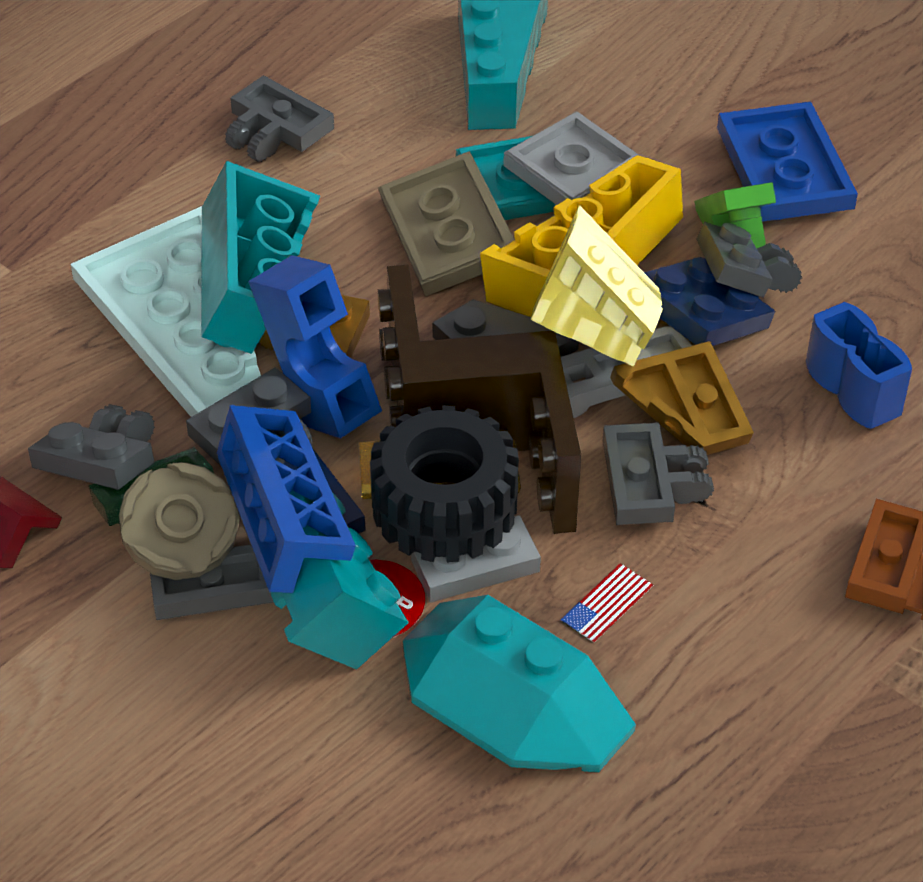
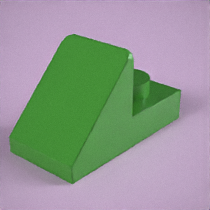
M773 182L723 190L694 201L696 212L702 224L705 221L722 227L723 223H731L750 233L756 249L766 244L760 207L776 203Z

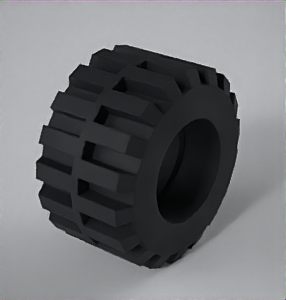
M442 405L443 410L432 411L430 407L418 409V415L410 416L404 414L397 418L396 427L386 426L380 433V442H374L371 450L370 477L373 519L376 527H382V536L389 544L398 542V550L408 556L418 552L421 553V560L434 562L435 557H446V561L449 563L459 562V556L468 554L471 558L483 555L485 545L495 548L502 542L503 532L509 533L512 529L514 515L517 514L519 456L517 448H513V438L508 431H499V423L491 417L480 419L478 411L467 408L465 412L455 411V406ZM436 482H454V483H456V484L439 485V484H433V483H436Z

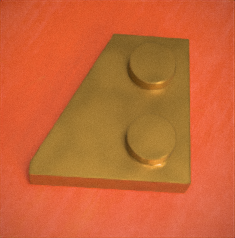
M710 341L636 360L634 366L627 363L616 365L612 370L610 379L613 385L682 444L686 445V447L698 445L700 448L703 447L704 451L709 455L749 444L754 434Z

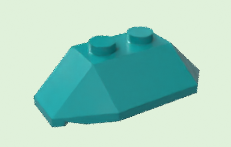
M490 595L439 603L403 639V652L411 703L510 767L550 770L581 767V771L600 772L635 732V722L588 655Z

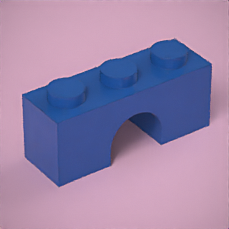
M291 255L248 281L283 374L310 396L311 413L300 419L306 424V427L341 439L382 412L366 363L353 360L347 356L338 346L331 333L330 326L347 316L348 313L330 264Z

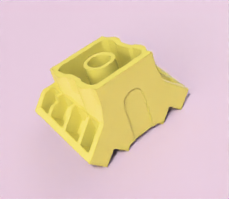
M579 205L534 305L531 320L560 335L592 347L602 354L634 366L641 350H644L652 337L662 313L661 293L649 277Z

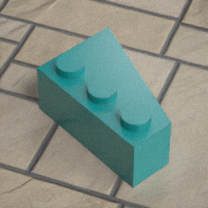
M295 491L289 493L309 505L313 503V501ZM333 493L334 498L338 504V507L343 515L346 512L345 507L343 506L342 502L338 499V497ZM308 525L303 528L305 535L326 536ZM348 528L356 545L351 561L304 558L293 593L270 592L274 604L280 609L287 605L293 620L284 628L288 642L357 670L409 622L396 603L401 598L399 591L384 574L375 570L368 559L373 554L370 546L359 533L352 528Z

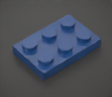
M811 101L719 113L717 130L743 187L773 182L776 203L760 207L762 222L855 209L858 193Z

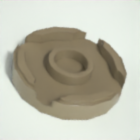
M180 462L167 464V468H161L154 472L151 469L140 475L125 492L119 513L122 544L133 561L153 575L173 580L200 577L220 566L233 549L239 526V514L235 501L231 496L232 492L224 480L204 467Z

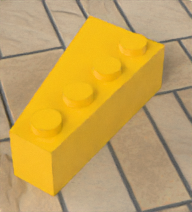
M636 155L590 184V193L588 195L573 200L567 198L554 206V216L540 225L536 226L529 222L514 231L515 240L503 248L493 244L480 252L486 302L526 316H532L534 305L579 205L638 266L683 218L681 169Z

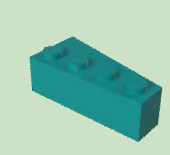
M458 0V23L468 130L516 128L526 93L527 79L531 75L535 50L539 46L541 28L547 17L548 0Z

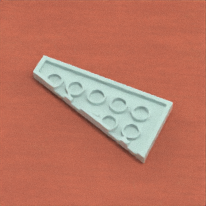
M202 206L71 263L73 280L191 417L261 376L255 351L250 354L232 347H222L211 340L201 337Z

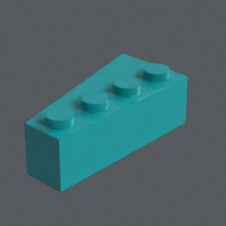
M229 161L225 162L202 206V338L211 340L222 347H232L250 354L253 353L266 327L248 281L291 255L298 257L302 247V240L313 218L311 216L319 202L320 195Z

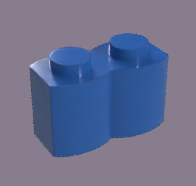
M843 302L814 314L806 356V366L813 379L823 388L837 394L844 411L854 421L866 428L873 429L902 416L912 373V365L905 352L892 341L878 335L877 328L870 317L850 303Z

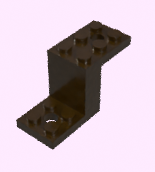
M409 265L387 266V289H378L377 294L380 322H388L389 327L379 329L381 360L392 362V366L384 367L386 399L391 401L397 400V406H389L390 426L396 427V419L404 414L415 416L418 415V409L430 407L432 411L443 410L442 405L455 406V411L465 412L467 408L478 411L480 419L491 417L499 423V431H508L513 438V448H517V451L529 450L531 468L541 469L542 477H537L536 482L538 506L540 512L549 511L553 534L576 532L581 450L556 333L551 330L420 341Z

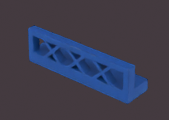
M230 405L216 454L269 592L293 593L304 558L351 561L356 547L355 542L296 411ZM266 429L284 431L285 435L279 437ZM279 457L298 467V469L293 470L275 459ZM295 491L313 501V503L309 505L289 493ZM308 525L326 536L305 535L303 528Z

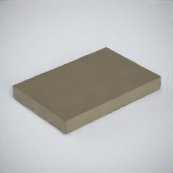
M470 151L378 187L382 201L425 297L483 274L480 252L493 244L503 248L514 241Z

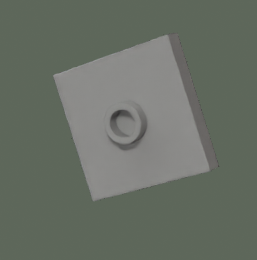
M576 111L505 151L504 167L558 205L567 198L573 200L588 195L590 193V184L639 154Z

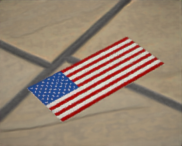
M620 563L574 606L561 621L595 643L654 585Z

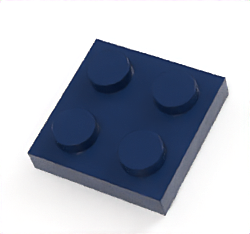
M702 257L644 272L659 288L661 293V307L663 310L660 319L695 345L710 341L712 346L768 329L776 312L760 300L759 296L716 282L706 259Z

